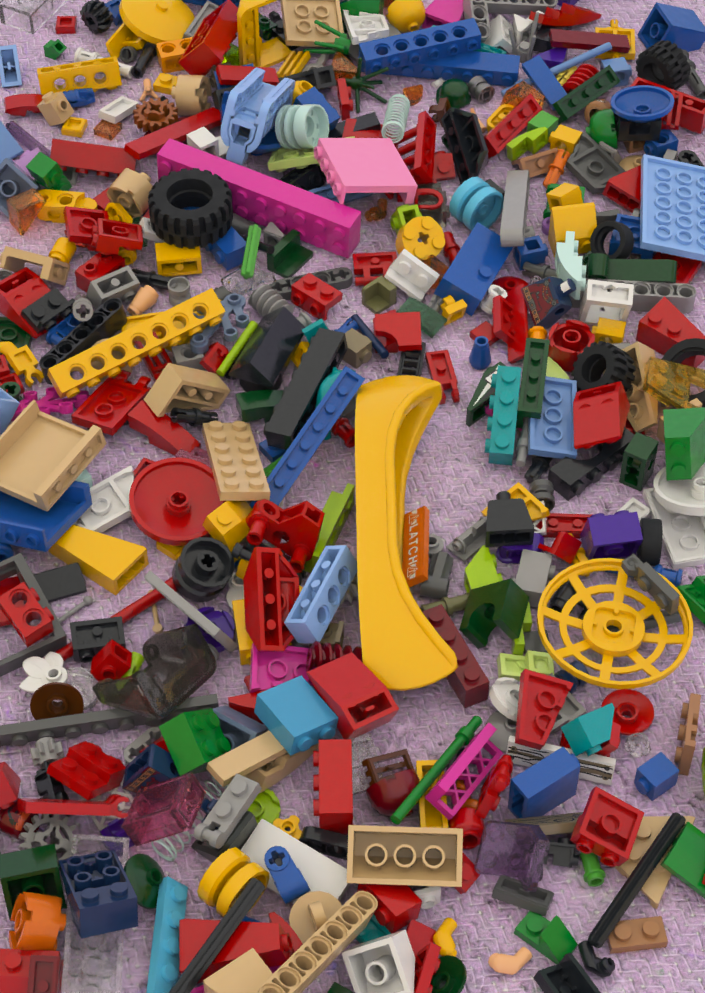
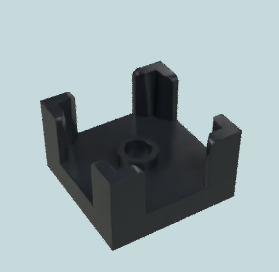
M614 113L617 141L659 140L662 118L647 123H636L625 120Z

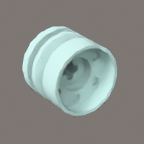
M318 104L284 105L281 107L275 120V132L278 142L285 149H314L318 144L319 138H328L329 119L325 109Z

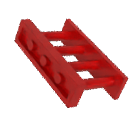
M426 111L418 114L417 126L404 132L403 139L398 143H394V146L400 156L415 150L413 155L404 158L403 161L406 166L414 164L413 168L409 170L412 177H420L427 183L433 180L437 124ZM416 136L414 141L398 148V144ZM384 193L390 200L394 198V193Z

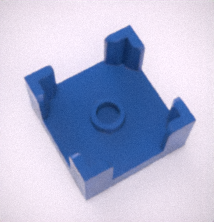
M617 214L616 222L628 226L633 233L634 246L631 253L641 254V259H653L654 251L640 248V217ZM613 230L608 255H613L620 245V234L617 230Z

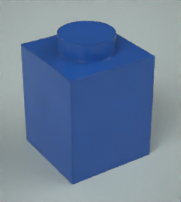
M660 752L637 768L634 783L641 794L654 801L676 785L680 770Z

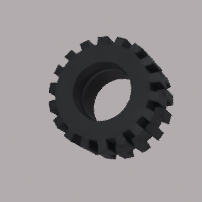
M661 40L640 53L638 59H636L637 76L674 90L679 89L689 80L690 64L687 62V57L683 54L682 49H679L675 43L672 44L671 41Z
M599 341V343H591L590 347L586 346L583 349L584 352L578 354L577 362L574 361L573 366L575 368L571 373V376L574 377L572 380L577 381V392L622 381L625 392L631 389V382L635 380L633 372L636 371V368L632 365L634 361L627 352L608 342Z

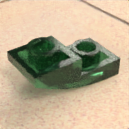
M411 297L396 312H420L421 330L431 338L447 322V319L434 309Z

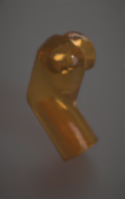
M384 198L378 199L377 206L371 207L365 212V219L369 222L384 219L387 215L388 201Z

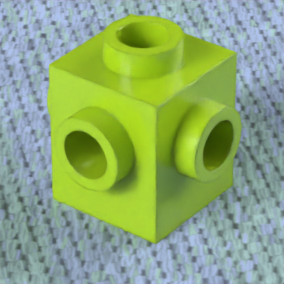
M406 204L396 208V211L390 218L391 228L393 231L395 230L396 235L399 229L411 219L422 216L418 204L411 206Z

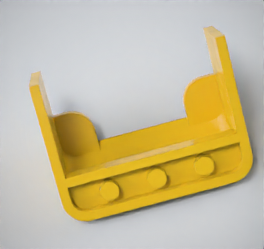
M240 0L237 12L240 66L253 63L254 67H270L286 60L291 53V50L277 37L262 43V38L259 36L258 8L277 0Z

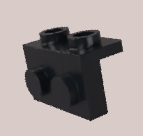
M572 953L565 954L559 964L539 970L533 977L544 993H601Z

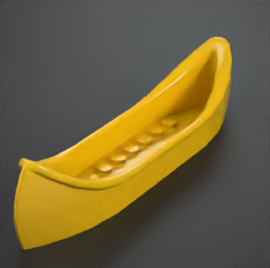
M409 375L389 376L361 385L357 391L355 409L357 576L363 664L388 690L399 691L417 689L433 684L447 677L458 668L455 652L423 614L412 596L402 571L404 501L407 475L421 436L442 399L441 383L428 378Z

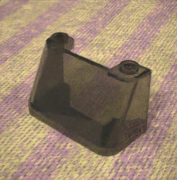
M195 623L151 636L144 643L142 649L144 659L148 664L144 670L136 671L131 676L116 680L111 678L103 679L94 685L92 689L99 701L104 705L152 719H162L176 710L215 673L217 668L216 659L198 625Z

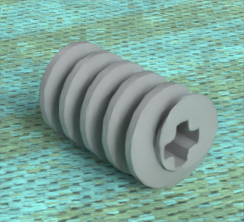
M269 284L260 286L250 295L248 304L261 316H265L283 306L292 314L294 312V307L288 304L280 294H277Z

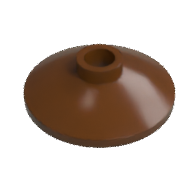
M52 682L41 686L34 692L30 701V710L35 720L81 714L84 710V700L80 692L73 686L62 682Z

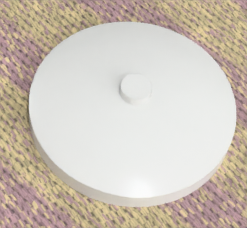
M705 463L692 479L667 480L666 467L657 473L653 485L654 496L659 504L676 513L705 516Z

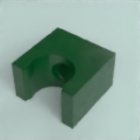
M511 578L472 589L469 593L459 630L478 649L487 645L488 637L496 626L511 640L517 639L520 636L529 596Z

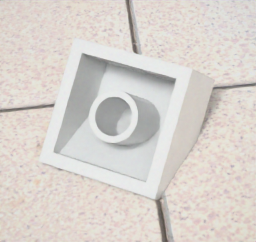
M406 929L357 944L342 952L355 993H414L415 955Z

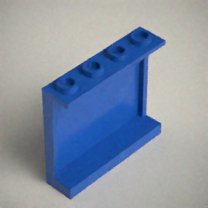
M74 481L48 512L0 491V543L47 552L92 505L89 483Z

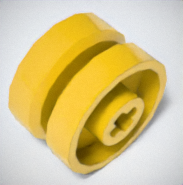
M237 847L230 848L222 853L204 873L199 883L197 894L208 906L216 907L217 913L224 917L251 878L260 880L266 889L269 881V872L259 864L251 863L250 857ZM264 891L261 893V895H260L259 898L256 900V902H255L254 905L251 907V909H252V908L256 905V903L259 901V899H260L261 896L263 895Z

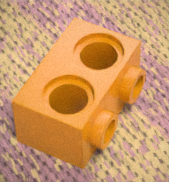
M192 37L156 43L157 59L162 73L185 70L178 61Z

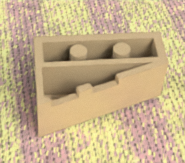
M168 363L144 398V401L157 417H163L165 413L171 412L174 407L181 409L198 408L200 411L219 409L231 390L216 373Z

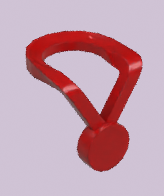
M417 189L414 205L418 204L419 195L429 194L437 197L439 202L435 205H418L419 211L421 209H438L443 204L442 194L434 189Z

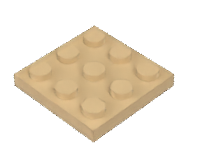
M280 0L285 43L287 46L322 47L315 45L314 42L334 44L335 38H340L315 24V20L344 33L339 0Z

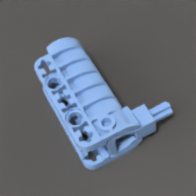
M256 67L231 90L220 130L224 144L229 146L226 160L238 165H243L247 161L249 153L260 145L262 138L275 125L276 116L280 108L284 105H292L295 80L284 78L277 86L263 82L265 70Z

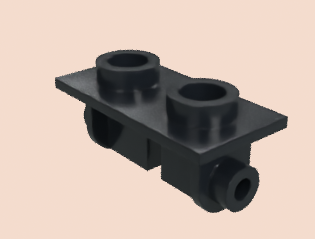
M44 761L45 769L37 770L34 777L38 794L43 796L48 793V795L40 799L70 800L64 791L63 784L46 773L50 763Z
M547 836L530 837V839L524 838L523 843H528L529 848H523L522 859H526L528 863L547 864L548 854H553L552 865L572 868V865L578 866L579 855L574 854L576 845L570 839L558 838L557 843L546 841Z

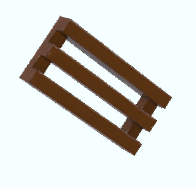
M407 749L368 758L361 762L363 767L367 766L368 771L365 774L366 777H371L370 786L384 778L388 780L395 777L392 774L379 778L378 774L404 767L414 769ZM403 757L404 760L403 762L379 768L374 766V764Z

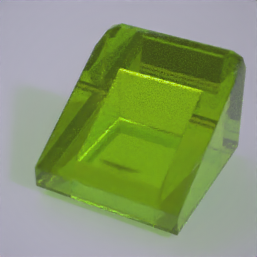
M230 43L231 48L223 55L224 60L222 64L230 62L231 65L240 66L239 47Z

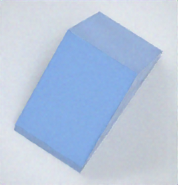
M16 44L0 46L2 88L22 85Z

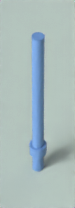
M607 42L550 68L553 75L561 73L611 50L612 45L610 42ZM529 78L526 80L521 79L514 82V85L501 90V95L503 98H506L517 92L522 93L534 84Z

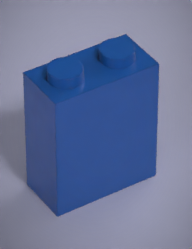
M561 747L513 777L510 783L508 809L517 819L543 816L576 795L581 767L577 757L572 753L570 754L564 747Z

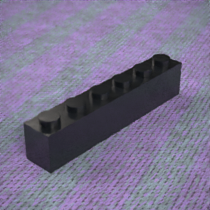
M319 328L316 335L311 338L310 346L307 352L303 353L297 370L293 371L292 380L288 387L284 388L282 398L279 404L275 405L270 421L265 423L263 432L268 446L287 450L312 415L316 407L320 384L332 372L333 367L338 369L348 349L345 333Z

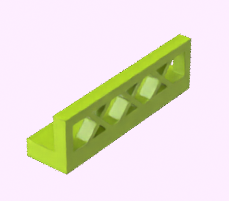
M347 483L343 494L331 492L322 510L325 515L318 543L312 558L306 561L304 565L306 572H312L325 546L335 545L355 504V485Z

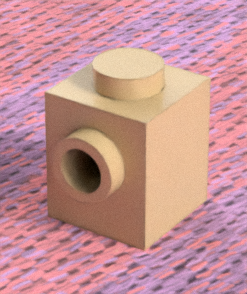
M62 91L46 93L42 97L43 100L37 105L49 126L63 124L74 113L73 108Z

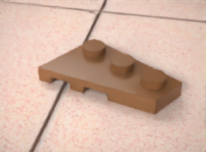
M690 693L688 703L683 702L680 718L685 719V724H680L677 740L682 741L681 747H676L674 762L679 763V774L686 776L689 774L696 746L695 738L701 695Z

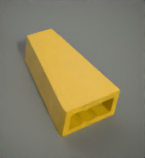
M72 525L49 549V553L68 565L79 563L83 575L114 595H117L149 564L147 548L76 525Z

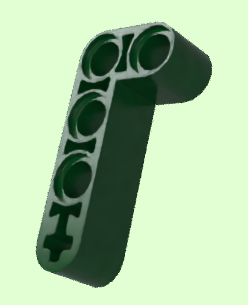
M592 253L588 255L587 278L676 283L677 261L669 259H609L607 254Z

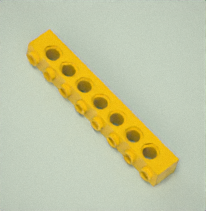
M213 288L49 368L47 376L60 399L66 396L68 399L80 393V389L86 386L92 388L101 382L100 379L106 376L112 378L118 375L122 368L128 365L130 368L142 362V358L148 355L154 357L162 352V348L168 345L174 347L182 342V338L188 335L192 337L194 334L201 333L202 328L208 325L210 327L218 325L222 322L226 311ZM194 311H200V312H202L203 315H204V318H202V319L196 318V317L193 315V312H194ZM173 322H182L184 328L178 329L174 327ZM154 331H160V332H162L163 335H164V338H162V339H157V338H155V337L153 336V332H154ZM140 341L143 343L144 348L136 349L132 342ZM119 351L123 354L124 358L115 359L112 356V352ZM99 361L102 363L103 368L96 370L91 366V363ZM77 371L82 374L83 378L74 380L70 374Z

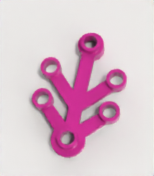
M49 387L46 389V396L38 400L36 391H26L23 393L24 399L20 401L11 421H14L32 400H35L39 410L51 415L50 412L70 414L73 412V406L78 409L90 396L89 391L80 390V393L72 398L58 399L60 397L55 388Z

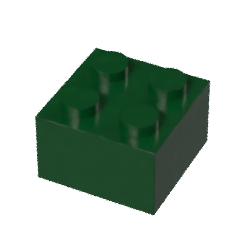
M55 843L0 854V881L9 920H11L15 901L20 893L23 894V892L62 898L61 909H66L64 887Z

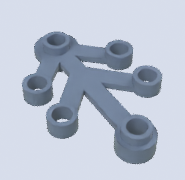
M232 293L220 301L226 311L222 322L214 327L208 325L202 333L192 336L190 347L193 353H206L209 350L208 339L221 325L226 341L233 342L238 339L237 329L232 327L228 316L230 314L235 315L238 328L247 327L249 316L243 312L246 305L244 296ZM193 313V315L198 319L204 318V315L198 316L197 314Z

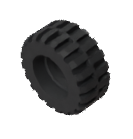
M185 168L178 172L172 171L168 176H162L158 180L159 182L156 181L149 192L148 206L151 228L161 240L164 239V242L169 245L175 244L178 248H183L184 246L189 249H195L196 246L206 247L208 243L214 244L219 240V237L222 238L232 226L233 206L231 189H229V185L217 174L212 175L208 170L200 171L199 168L187 170ZM185 207H201L193 210L182 209Z

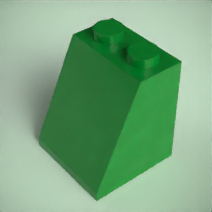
M705 407L663 409L667 480L692 479L705 463Z

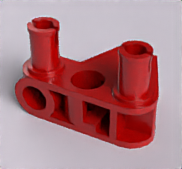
M258 500L246 517V524L250 528L246 539L251 545L255 546L260 545L263 539H265L275 547L280 548L291 557L289 563L295 572L301 573L304 570L305 562L312 558L325 513L308 501L283 510L269 500Z

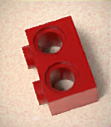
M22 582L0 596V609L28 648L54 631L52 624L54 617L47 607L42 608L38 603L40 597L33 587L28 589L26 584ZM20 600L27 601L23 606H15V603ZM32 620L41 621L37 626L28 625Z

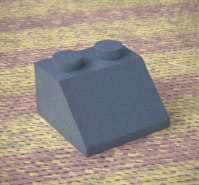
M5 158L0 164V210L12 219L30 202L32 195L42 187L10 158Z
M227 705L212 708L219 718L220 728L224 737L230 743V750L269 731L263 724Z

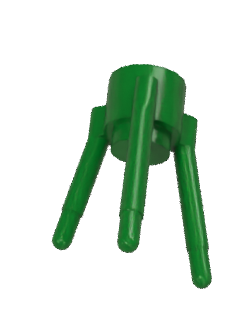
M315 20V24L340 38H335L334 44L314 42L315 45L333 49H303V52L348 55L351 40L347 38V34Z

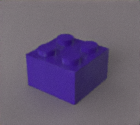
M628 510L618 511L614 515L605 516L603 513L591 515L580 534L582 548H584L585 556L588 560L608 558V556L616 559L628 558L632 554H636L643 541L637 512L629 513Z

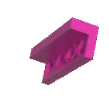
M489 722L474 736L425 797L448 820L454 817L503 754L489 740L497 730ZM482 747L493 756L491 759L482 758L480 751ZM476 764L478 774H470L468 765ZM457 779L464 780L466 790H457L455 781ZM443 795L451 796L452 809L440 799Z

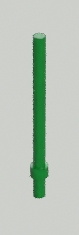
M474 716L466 726H462L455 734L456 739L392 814L390 819L394 824L398 825L461 748L471 742L474 738V732L483 722L479 716Z

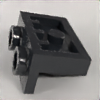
M308 165V167L303 169L295 168L279 179L306 191L324 185L323 177L317 165Z
M54 288L23 309L21 316L39 334L44 330L49 331L52 327L56 326L58 320L61 318L64 320L69 314L73 313L72 306L75 300L72 298L68 301L57 288Z
M122 616L70 622L75 662H92V658L111 639L126 648Z

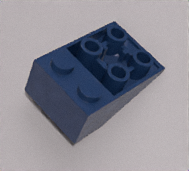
M101 850L94 854L72 856L58 861L73 921L81 939L138 927L137 896L115 850Z

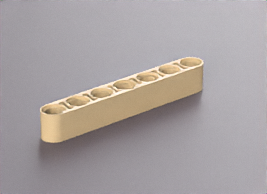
M356 892L261 985L258 993H302L366 928L378 906L377 899L369 892Z

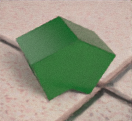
M59 39L56 41L50 40L43 46L45 57L56 60L67 48Z

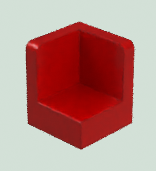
M561 531L558 532L552 547L539 543L537 548L547 554H552L556 559L572 564L582 542L567 532Z

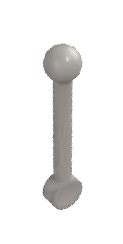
M85 596L83 602L58 619L59 622L62 623L84 606L91 605L93 603L92 597Z

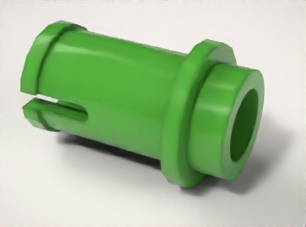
M581 852L580 858L585 871L583 875L584 881L591 887L600 886L604 883L606 873L601 869L598 855Z

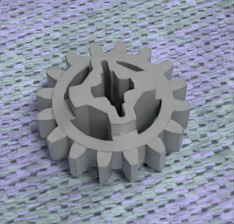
M42 814L41 819L34 815L31 818L33 825L26 822L23 826L27 833L21 832L18 838L24 840V843L20 844L18 849L25 850L32 848V846L47 845V842L44 840L50 835L51 843H55L56 852L64 853L58 861L72 857L71 852H77L80 848L74 845V842L80 839V835L72 834L76 825L68 826L69 817L66 816L63 820H60L59 814H53L51 818L49 814ZM47 825L44 832H34L39 826ZM59 829L64 833L66 839L62 837Z

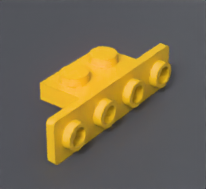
M123 23L106 42V47L110 57L117 56L118 58L123 47L131 46L138 51L144 47L147 41L134 34Z

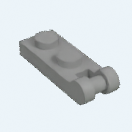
M236 774L203 823H199L194 829V838L201 842L208 841L210 846L220 849L261 791L260 784L240 774Z

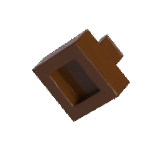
M440 98L438 105H432L429 108V114L436 113L432 117L433 121H440L442 127L441 118L451 108L448 98Z

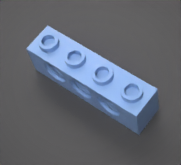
M347 545L325 546L289 612L284 624L298 643L313 644L315 641H321L356 575L357 561Z

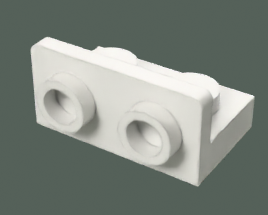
M403 249L390 265L384 277L407 293L410 298L421 302L440 274L406 249Z

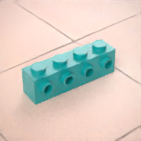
M498 365L497 374H492L491 388L496 389L495 395H490L489 409H493V417H488L487 431H491V439L486 438L484 453H489V464L512 466L522 367Z

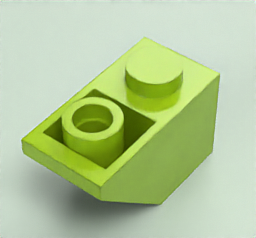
M482 545L465 568L464 587L466 593H470V590L503 581L501 573L496 571V557L494 554H490L489 548L485 547V545Z

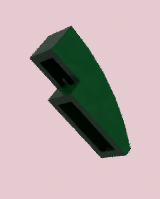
M256 390L235 394L236 407L241 421L249 422L262 418L265 423L270 421L275 405L279 404L282 398L283 390Z

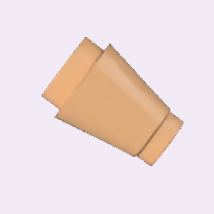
M149 285L140 287L127 311L132 316L141 315L157 303L158 293Z

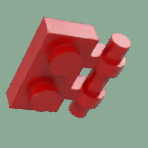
M396 252L353 254L354 275H363V277H355V286H365L380 277L370 276L371 274H383L384 277L390 265L397 258Z
M503 755L495 767L493 766L481 787L475 815L485 819L490 810L493 812L496 810L501 799L499 796L501 791H504L510 784V774L514 766L510 755Z

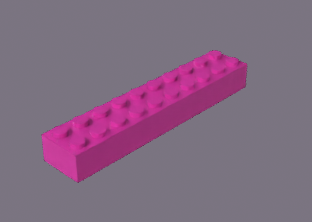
M170 138L157 153L158 180L164 175L168 176L172 171L178 172L185 168L187 170L199 168L200 171L208 170L212 175L217 174L231 189L233 213L265 227L270 222H273L286 235L294 229L300 232L301 241L347 259L360 242L361 211Z

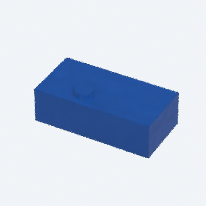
M477 222L441 279L434 294L442 299L451 295L455 302L463 299L467 304L465 313L472 316L513 247H501L500 235Z

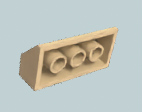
M348 825L347 883L462 887L463 829Z

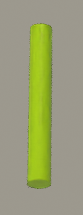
M255 321L249 322L217 369L216 373L219 376L224 377L258 327Z

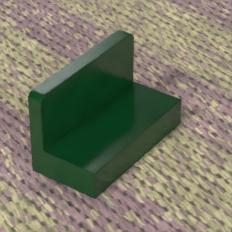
M292 229L274 246L273 254L267 253V269L283 278L292 277L313 257V251L300 245V232Z

